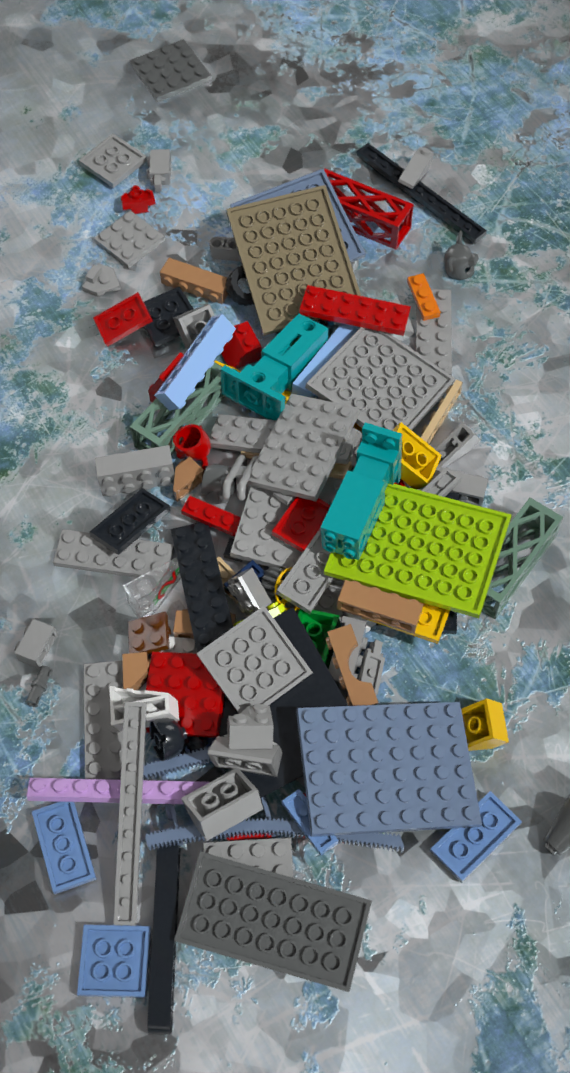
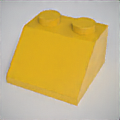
M486 698L461 709L469 751L493 749L509 743L502 703Z

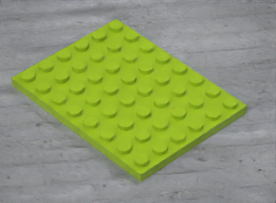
M388 484L385 490V504L360 559H348L342 554L330 553L324 569V575L344 581H357L361 585L376 587L386 593H395L404 598L415 599L418 602L479 619L512 515L405 486Z

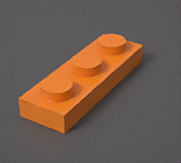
M424 273L407 277V283L423 321L440 317L441 312Z

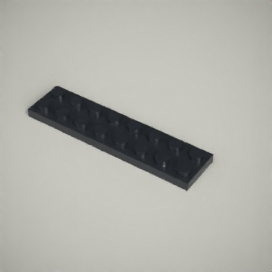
M201 522L171 529L197 653L233 628L209 525Z

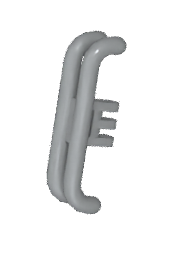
M241 454L237 457L223 483L224 499L230 498V488L234 478H236L238 499H245L247 482L251 477V469L258 456H254L248 466L244 455Z

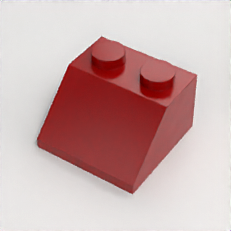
M248 321L235 325L236 330L232 334L233 337L224 345L221 355L228 366L238 369L261 359L262 346Z

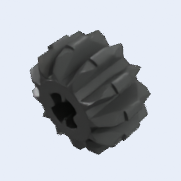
M269 567L268 570H265L264 577H262L261 584L271 600H276L275 583L280 573L284 570L283 568ZM286 572L280 580L284 581V579L288 575V572Z

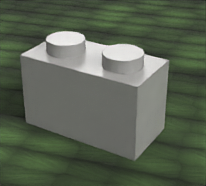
M33 619L31 624L26 626L22 640L15 646L14 653L18 661L40 669L58 636L55 627Z

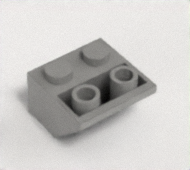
M253 568L246 569L227 581L230 593L237 598L239 602L238 607L246 616L253 614L262 606L267 607L272 603Z

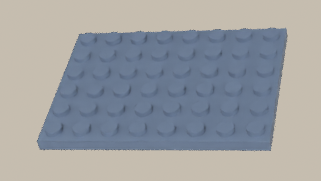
M460 702L297 708L296 715L311 837L480 827L482 825Z

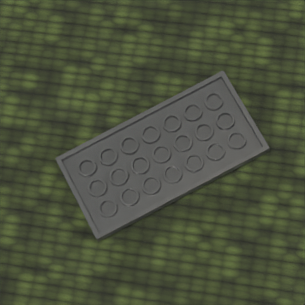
M200 851L174 941L350 992L372 900Z

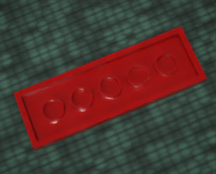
M307 285L299 314L404 336L411 306Z

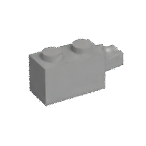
M170 149L150 150V157H147V164L150 169H147V179H150L151 185H154L155 192H162V185H171Z

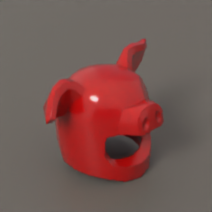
M189 424L180 428L173 436L177 457L179 459L191 457L194 461L200 460L203 462L202 469L206 470L209 463L207 456L211 451L209 436L201 425ZM180 437L183 439L181 444H179Z

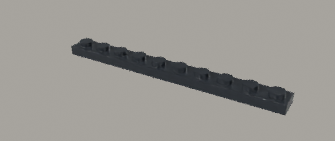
M367 143L357 150L359 158L456 231H462V235L475 244L486 236L487 230L421 181L413 189L399 183L398 180L404 169L371 144Z

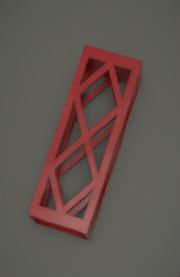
M324 168L349 221L358 226L352 225L355 233L397 250L412 227L414 204ZM347 185L355 196H346L336 186ZM363 191H366L373 195L367 196ZM375 201H386L394 212L383 211ZM366 222H375L384 232L373 233Z

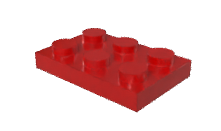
M138 292L93 317L107 346L112 345L153 321Z
M296 497L272 530L271 535L303 553L319 531L331 505L319 498L317 501Z

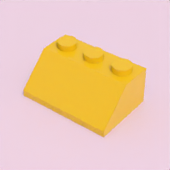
M400 422L392 431L402 433L401 479L417 490L431 482L442 455Z

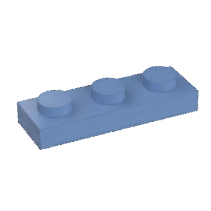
M300 789L282 800L284 808L320 856L338 844V839L335 835L311 837L307 799Z

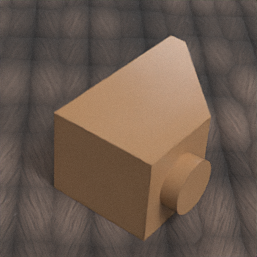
M191 457L180 461L175 467L173 492L177 502L202 483L204 470Z
M147 652L122 654L123 689L139 690L148 680L151 659L148 658Z

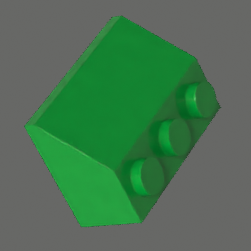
M300 609L298 617L329 669L334 650H329L325 638L329 637L328 631L341 627L339 615L316 610L308 614Z

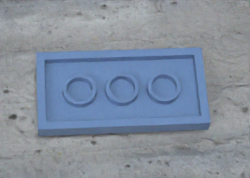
M491 791L478 802L482 821L480 827L451 828L430 849V852L461 883L522 823Z
M57 802L31 811L53 893L58 894L97 880L75 802Z

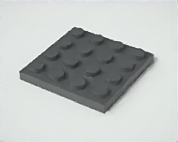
M184 39L129 60L130 66L157 103L212 81L211 74Z

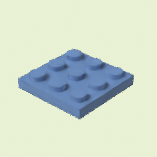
M84 925L77 995L87 997L146 998L151 926Z

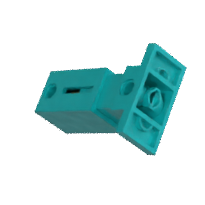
M298 314L261 351V359L254 366L248 364L241 372L226 365L221 368L222 395L269 420L277 421L281 412L285 409V396L282 393L287 388L292 390V383L327 342L328 328L308 317Z
M366 422L362 427V441L356 452L357 464L353 472L347 471L320 527L322 548L330 553L336 552L348 559L356 560L360 559L385 504V490L388 484L399 483L401 479L402 433Z

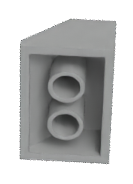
M224 735V737H216L208 750V755L215 767L231 770L238 767L240 771L277 777L282 750L275 742H273V749H229L228 735Z
M238 767L181 798L195 827L206 841L263 810L258 790Z

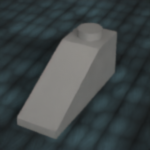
M420 147L414 153L398 182L413 189L428 171L434 153L427 148Z
M464 422L435 448L442 455L437 467H447L468 453L481 441Z

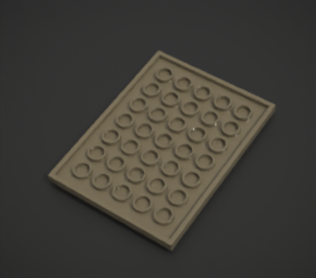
M326 185L226 209L263 336L281 332L299 314L307 285L361 296ZM305 316L315 322L324 321V319Z

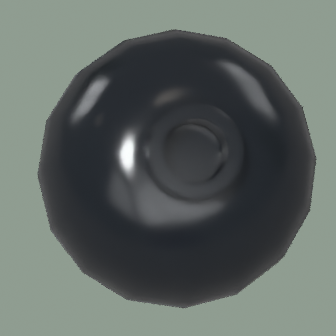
M160 718L150 722L151 740H155L156 746L153 747L160 761L177 757L184 748V740L187 739L185 728L180 727L177 721L170 718Z

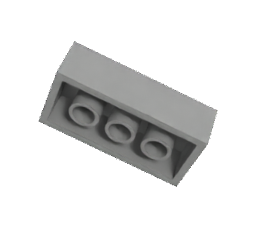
M169 445L95 458L97 478L103 496H113L124 492L131 493L141 488L148 490L153 487L174 484L175 473Z

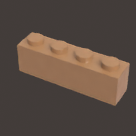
M168 258L160 271L161 283L174 288L180 286L183 292H188L197 297H203L223 304L228 296L225 286L227 277L172 258Z
M345 580L337 600V609L415 634L422 614L423 604L415 599L408 600L395 593L383 592L376 587L361 585L357 581Z

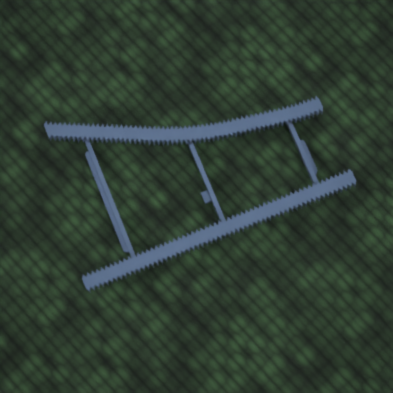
M208 746V749L204 747V750L200 748V751L196 749V752L192 750V753L188 751V754L184 752V755L180 753L179 757L177 756L170 760L160 761L159 759V762L155 760V763L151 761V764L147 762V765L144 764V778L148 780V778L152 779L153 776L156 778L158 775L159 777L162 776L163 781H167L166 774L168 775L169 772L173 774V771L177 773V769L181 772V768L185 771V768L189 769L190 766L193 768L194 765L197 767L198 764L200 766L202 763L205 765L206 762L209 764L210 761L212 762L208 755L210 746ZM265 796L260 798L266 816L264 821L262 818L260 821L258 818L256 821L254 818H252V821L248 818L247 821L245 819L243 822L241 821L215 836L217 840L218 837L226 839L227 836L230 838L231 835L233 838L235 835L238 838L239 834L241 837L243 834L245 837L247 834L250 837L251 833L253 836L255 833L257 836L259 833L261 836L263 833L265 836L268 833L269 836L276 837V834L278 836L280 833L281 837L283 834L285 837L287 834L289 837L292 834L293 838L295 835L297 838L299 835L301 839L303 836L305 839L307 838L296 822H292V819L289 822L287 818L285 821L283 818L281 821L279 818L277 821L275 818L272 820ZM173 804L164 805L168 820L173 821L175 830L171 827V830L167 828V831L163 829L162 833L160 830L158 833L155 831L154 834L150 832V835L146 833L145 837L150 851L152 848L155 850L156 847L159 849L160 846L163 848L164 845L167 847L168 844L171 847L172 843L174 846L175 843L182 846L184 841L187 844L188 841L191 843L192 840L194 843L196 840L199 842L201 839L203 842L205 840L194 825L192 827L188 825L187 828L184 825L183 829L181 826L179 827ZM387 832L385 834L335 835L339 843L341 844L343 841L344 845L346 842H348V845L352 842L353 846L356 843L357 846L361 844L362 847L365 844L366 848L374 846L376 849L378 846L379 850L381 847H383V850L387 847L388 851L390 848L392 851L396 849L397 852L400 849L401 853L404 850L400 834L396 836L394 833L392 836L391 832L389 835H387Z

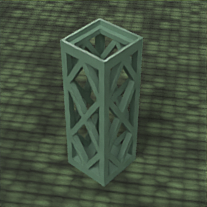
M214 362L213 366L207 369L204 373L205 377L201 380L205 383L204 386L196 388L185 400L186 404L181 409V415L180 409H175V416L165 420L174 410L169 411L156 398L130 426L134 447L143 450L169 445L172 455L176 451L172 439L177 430L182 428L184 424L199 426L225 397L222 395L221 390L222 366ZM197 397L186 409L187 400ZM207 399V405L202 408L203 404ZM160 409L157 417L154 420L155 411ZM167 429L160 438L157 436L158 432ZM180 437L179 444H181L183 440L182 437ZM147 439L151 441V447L144 443Z
M529 497L509 524L498 558L508 556V564L495 568L493 574L508 570V576L490 583L487 593L489 597L485 599L482 612L493 619L498 617L556 538L563 520L561 515ZM524 524L532 528L531 530L518 534L519 530L522 528ZM534 534V540L518 545V540ZM534 546L529 556L517 560V552ZM508 583L501 593H498L492 589L497 586ZM496 601L494 607H492L488 603Z

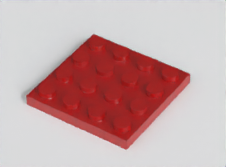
M152 652L146 690L169 693L178 700L179 721L177 722L180 727L185 728L187 736L212 738L219 736L225 694L196 653ZM146 727V733H150L149 727Z

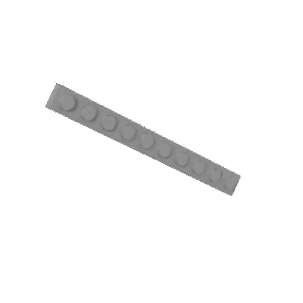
M125 702L113 923V925L120 926L137 925L147 715L146 702Z

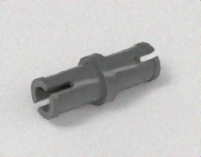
M40 666L36 679L31 683L32 688L25 703H28L27 705L38 707L43 692L47 690L46 684L53 672L50 667Z

